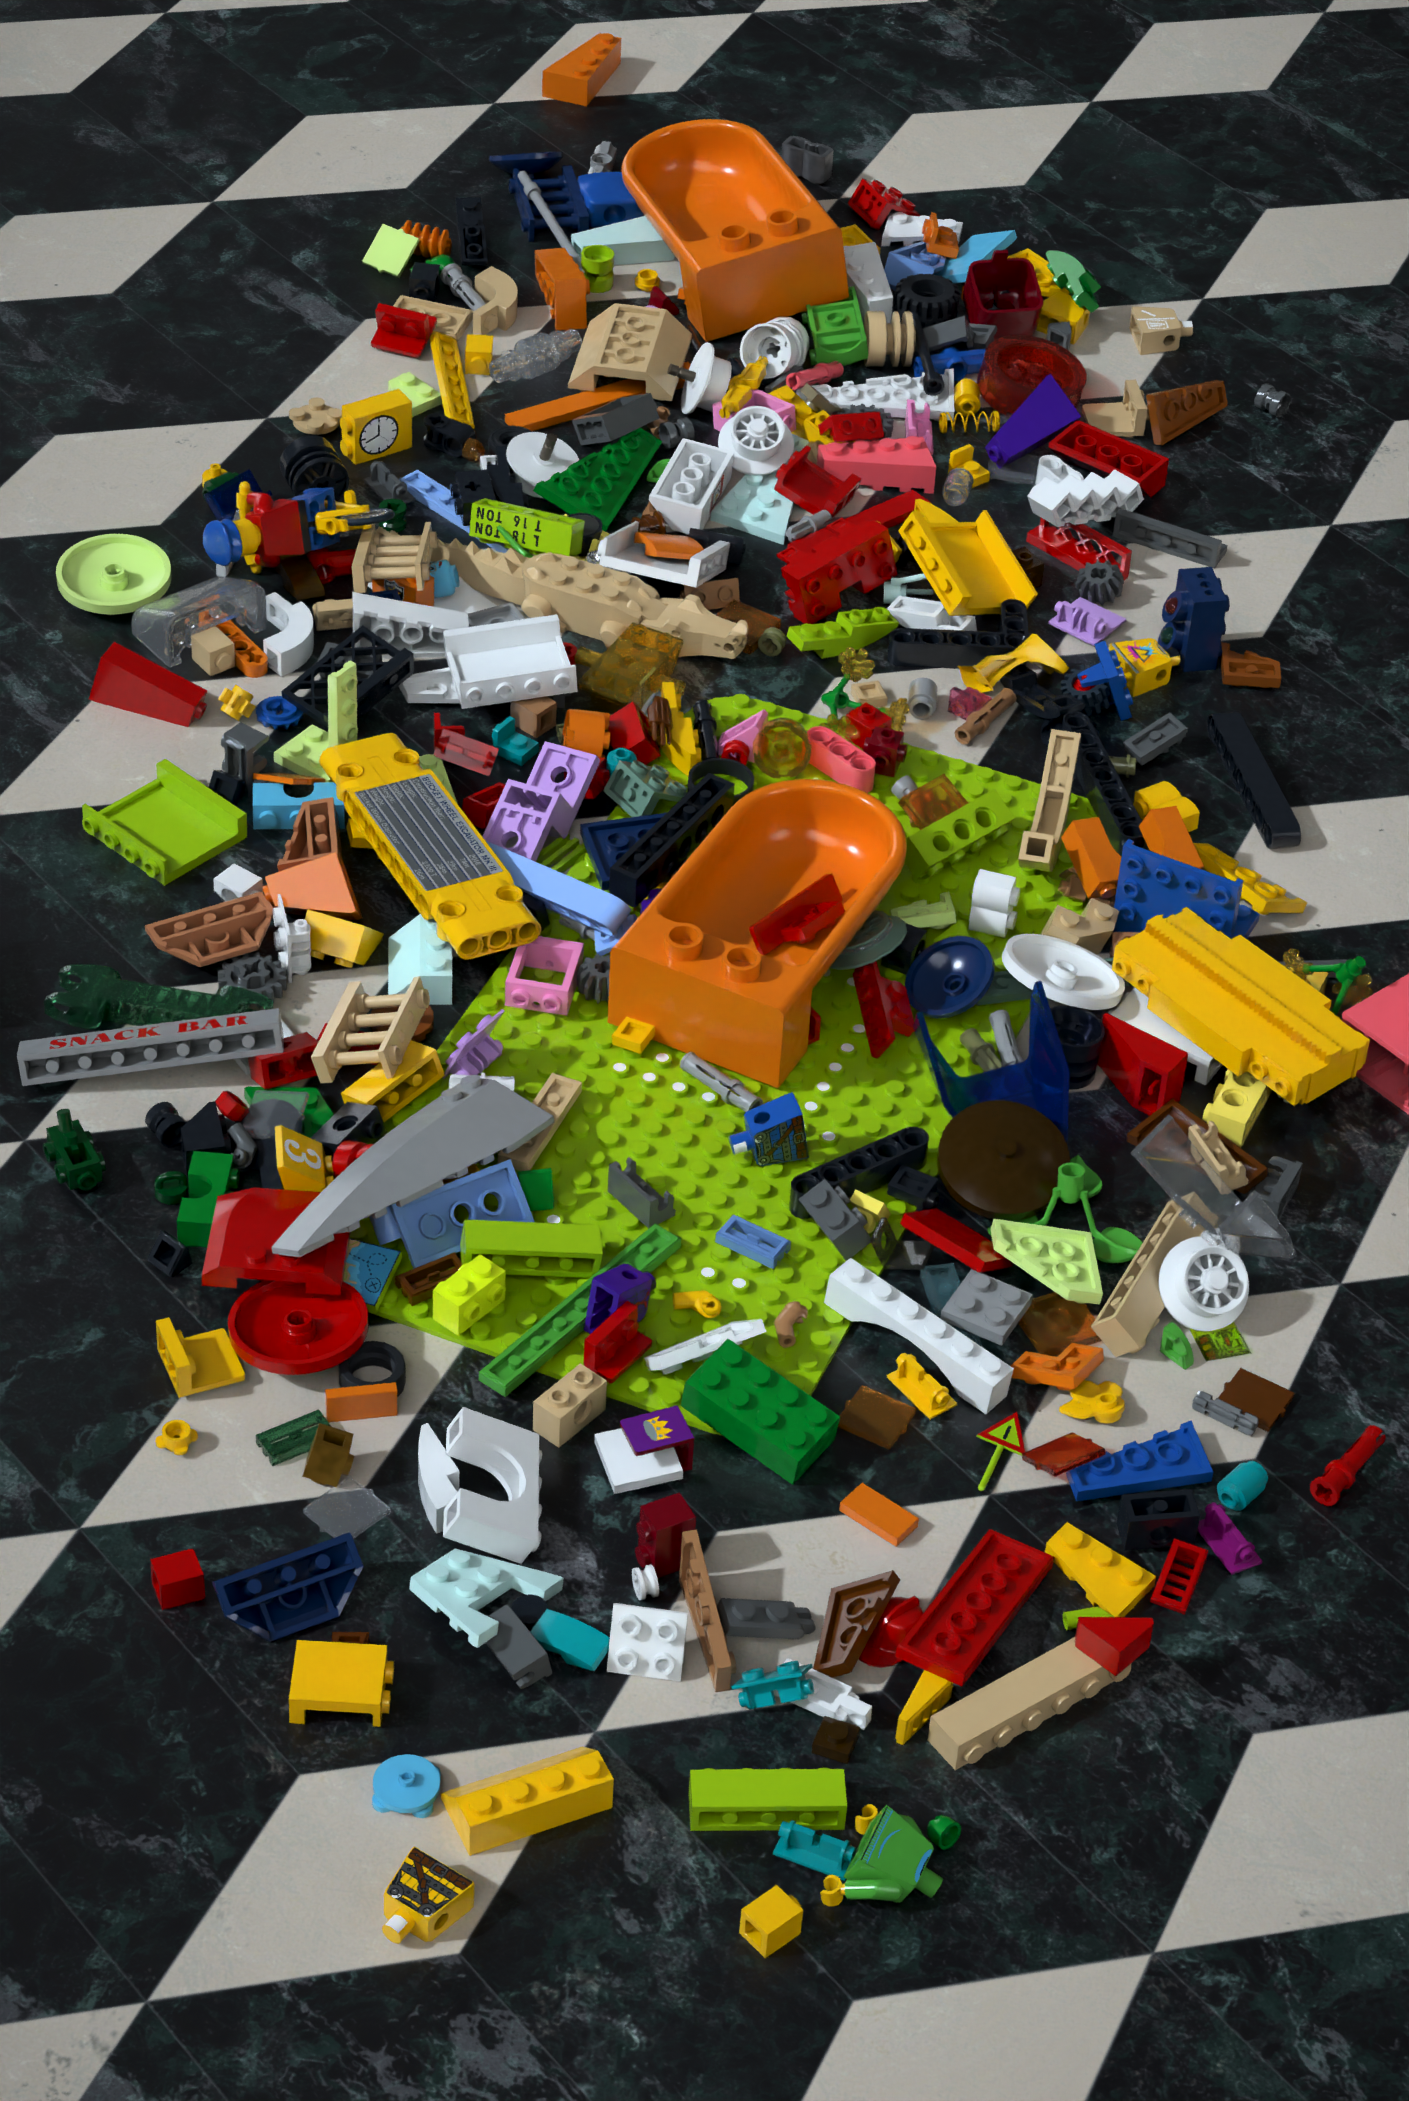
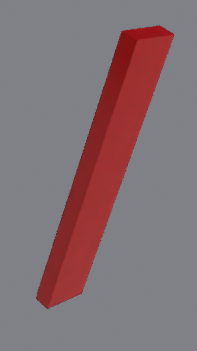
M911 490L850 516L846 520L854 525L864 520L869 522L875 520L879 521L883 526L890 528L904 522L908 518L910 513L914 511L915 499L931 502L916 491ZM825 527L788 543L787 548L793 545L804 553L812 552V547L833 535L837 537V535Z

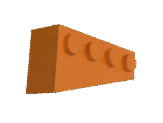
M565 248L535 250V275L541 291L544 292L546 304L553 308L550 309V315L552 319H555L556 331L586 329V295L590 294L589 279L585 278L583 271L579 269L578 263L574 262L573 256H570Z

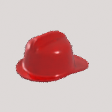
M916 1596L909 1599L891 1597L859 1657L861 1662L869 1666L883 1668L893 1666L902 1661L895 1657L897 1646L923 1614L919 1599Z

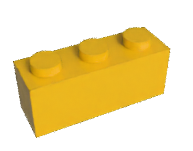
M410 1040L403 1055L402 1063L398 1066L393 1078L386 1079L382 1064L379 1063L342 1091L341 1096L344 1104L354 1102L377 1106L383 1122H385L444 1077L445 1074L436 1049Z

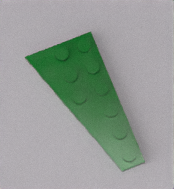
M638 428L620 437L618 442L604 446L600 452H593L571 464L562 473L557 472L549 480L537 483L533 491L563 509L569 515L587 513L596 516L603 524L602 530L606 532L662 441L642 428Z

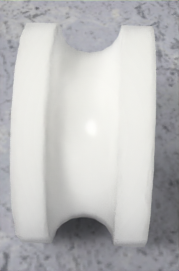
M646 1565L644 1570H640L639 1567L633 1568L632 1582L637 1598L645 1600L648 1594L653 1598L658 1597L659 1583L653 1565Z

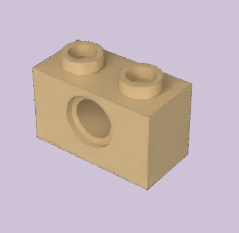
M580 1363L533 1401V1431L560 1448L606 1410L607 1380Z

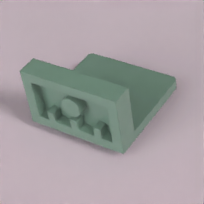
M620 760L603 790L631 817L651 815L659 799L679 802L687 794V788L680 782L672 780L668 776L669 771L657 764H654L653 767L646 766L637 760H633L632 763Z

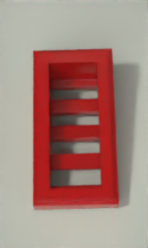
M498 782L463 799L462 811L474 826L481 829L487 827L505 784Z
M1174 1538L1150 1602L1185 1615L1205 1566L1209 1550ZM1178 1560L1195 1567L1194 1569H1190L1185 1566L1176 1564L1175 1561ZM1171 1570L1190 1576V1580L1171 1574ZM1168 1580L1187 1588L1184 1591L1167 1585L1166 1582ZM1165 1591L1182 1597V1601L1179 1602L1161 1594Z

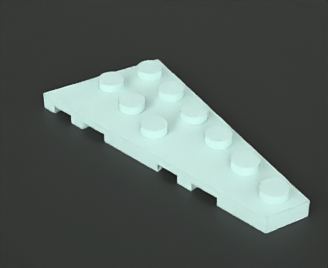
M792 434L794 439L793 453L796 450L800 452L809 443V440ZM777 471L767 475L745 474L712 509L710 520L784 545L785 530L789 526L794 502L774 490L778 480L775 477Z

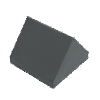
M1070 322L1049 323L1045 347L1058 353L1067 351L1069 355L1071 340Z

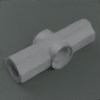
M602 141L600 145L596 146L594 154L590 157L588 174L612 172L617 156V148L611 142Z

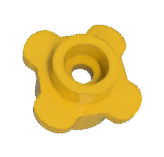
M171 1420L163 1426L162 1435L156 1437V1446L161 1449L167 1448L169 1451L174 1452L175 1455H184L188 1452L190 1443L198 1439V1433L196 1430L191 1429L185 1421Z

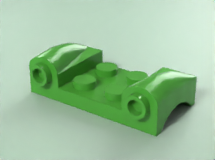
M855 286L848 288L849 298L830 304L816 306L808 304L806 305L807 311L801 312L802 323H808L814 349L809 350L811 365L818 363L828 364L838 361V363L846 366L868 359L867 339Z

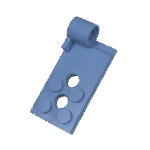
M511 1159L444 1184V1186L402 1207L396 1206V1203L386 1207L387 1214L377 1219L372 1218V1216L369 1217L380 1246L402 1238L413 1269L451 1253L461 1251L460 1241L463 1223L458 1222L454 1217V1209L457 1205H462L467 1209L469 1214L468 1220L535 1222ZM488 1193L494 1195L498 1200V1208L495 1212L487 1210L484 1206V1197Z

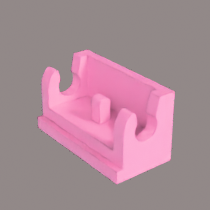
M907 399L905 438L909 436H923L931 455H933L930 406L928 403H925L924 412L916 413L915 401Z

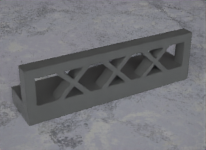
M1121 508L1116 513L1114 537L1214 569L1227 552L1228 545L1222 544V540Z

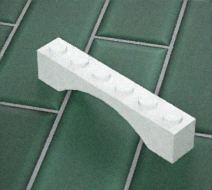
M852 1258L848 1259L829 1275L824 1300L827 1306L849 1321L878 1324L893 1330L911 1341L940 1368L954 1387L958 1396L981 1412L988 1414L1007 1397L1014 1368Z

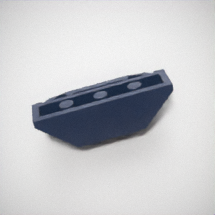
M351 1532L218 1579L212 1583L225 1618L266 1641L272 1642L339 1617L364 1566Z

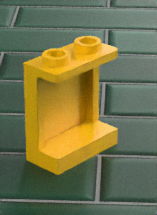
M297 1640L289 1693V1723L305 1724L306 1710L369 1713L373 1715V1727H381L382 1713L389 1714L391 1691L385 1690L386 1684H393L394 1661H387V1645Z

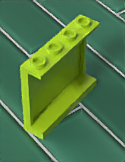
M167 759L156 764L157 779L97 812L86 803L82 805V825L88 834L99 839L108 848L119 853L128 862L133 863L146 872L149 877L156 879L164 886L247 838V813Z

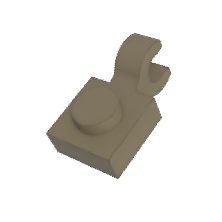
M806 383L800 390L807 397L805 403L815 412L821 409L825 410L829 415L833 412L842 413V409L836 403L827 400L810 384Z

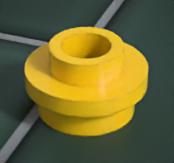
M643 269L635 277V285L642 291L650 292L654 286H660V278L656 271Z

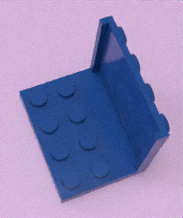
M1128 839L1125 842L1122 850L1114 908L1119 910L1113 932H1141L1145 930L1147 920L1156 915H1163V918H1167L1172 914L1176 915L1182 912V909L1188 907L1197 916L1202 917L1206 923L1217 931H1221L1230 939L1239 934L1247 939L1259 922L1260 913L1239 904L1244 880L1238 878L1236 881H1232L1133 845V840Z

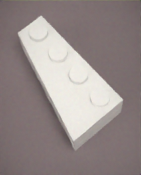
M870 242L843 246L848 288L855 286L863 323L867 311H884L886 321L890 323L893 295L876 243Z

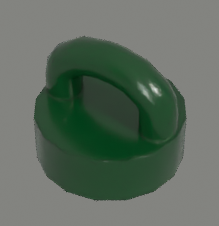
M168 1171L159 1175L154 1182L156 1199L168 1205L180 1203L182 1197L186 1198L188 1195L186 1175L179 1171Z

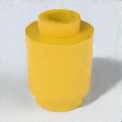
M962 379L954 387V408L957 413L960 412L963 416H967L969 412L976 414L981 406L980 388L975 381Z

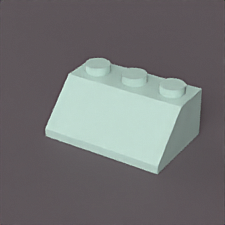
M419 914L388 938V995L406 993L413 978L420 976L424 989H427L429 992V1005H452V946L449 942L443 941L437 936V922L434 919L425 920Z

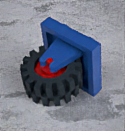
M1105 641L1096 643L1094 646L1100 663L1096 665L1090 663L1088 668L1085 667V664L1080 665L1081 669L1078 671L1076 668H1073L1071 670L1072 675L1067 673L1064 676L1065 680L1061 681L1062 687L1060 688L1062 694L1069 693L1083 702L1084 709L1076 712L1083 714L1086 712L1087 716L1092 715V711L1095 710L1097 714L1102 712L1101 707L1107 709L1110 707V704H1115L1121 721L1132 718L1129 706L1134 703L1129 689L1123 690V688L1127 687V681L1122 667L1116 668L1120 666L1115 650L1109 651Z

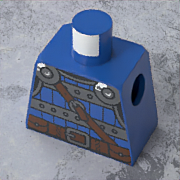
M793 1092L746 1111L744 1114L746 1131L729 1136L733 1154L736 1155L751 1150L756 1164L759 1166L809 1158L803 1114Z

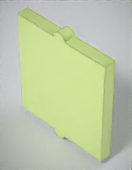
M382 224L362 262L378 269L379 273L385 272L400 278L420 240L415 236L405 233L403 229L397 230Z

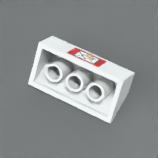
M682 438L649 495V501L657 511L661 512L664 520L672 530L682 532L685 535H689L690 528L703 530L712 509L717 505L731 479L734 452Z

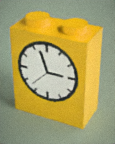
M396 389L343 405L342 417L340 418V427L342 429L340 448L343 455L347 456L357 465L412 448V401L400 389Z

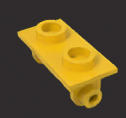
M902 1353L896 1359L898 1368L889 1373L887 1378L930 1420L957 1406V1402L949 1395V1389L946 1386H941L930 1374H927L924 1368L916 1361L914 1355Z

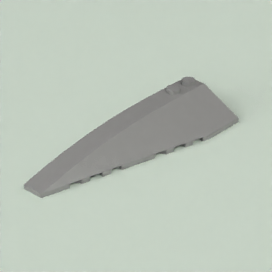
M479 1075L466 1076L461 1079L459 1084L443 1091L440 1097L392 1129L352 1162L287 1228L271 1247L272 1253L301 1257L335 1240L334 1234L351 1232L359 1228V1221L372 1216V1218L377 1219L386 1215V1207L396 1203V1206L402 1207L444 1186L443 1180L460 1178L468 1174L467 1167L478 1162L481 1165H486L494 1161V1153L503 1150V1153L506 1154L516 1150L554 1123V1116L496 1080L482 1079Z

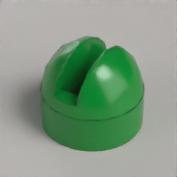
M939 1815L935 1817V1820L933 1819L928 1823L927 1834L935 1845L946 1850L952 1847L961 1834V1825L949 1816Z

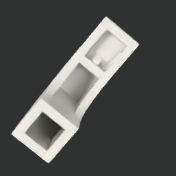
M274 592L266 596L267 620L280 629L281 632L264 639L263 647L264 653L268 657V667L282 677L300 668L310 658L314 647L313 616L309 608L302 601L291 605L289 601Z

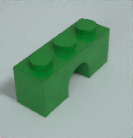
M193 1151L188 1172L189 1198L182 1197L177 1218L178 1240L184 1245L207 1248L217 1196L233 1193L232 1188L237 1189L239 1185L240 1170L239 1168H234V1154Z

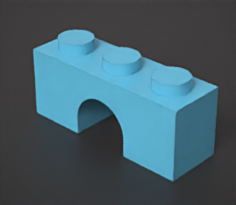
M315 782L313 792L302 798L287 795L283 790V783H253V829H293L303 802L330 797L334 799L340 829H345L344 803L336 796V783Z

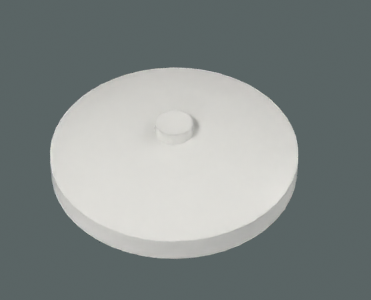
M1040 934L1016 935L1007 941L1002 953V962L1014 978L1040 995L1062 1004L1090 1010L1110 1009L1118 1005L1125 990L1123 978L1112 971V965L1081 946L1059 938Z

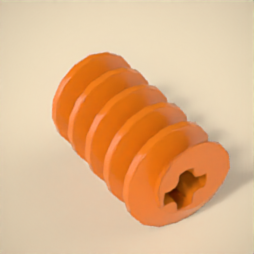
M407 220L404 226L400 228L405 233L419 238L420 241L413 252L414 255L422 254L425 258H434L441 254L450 256L452 242L451 238H449L448 229H444L440 235L439 227H435L431 233L430 225H425L421 231V223H415L412 228L411 220Z

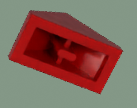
M1078 1617L1075 1647L1114 1676H1117L1150 1647L1154 1625L1153 1618Z

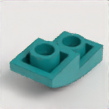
M546 1609L530 1631L544 1650L561 1654L566 1664L591 1671L596 1670L609 1651V1636L577 1619L553 1610Z

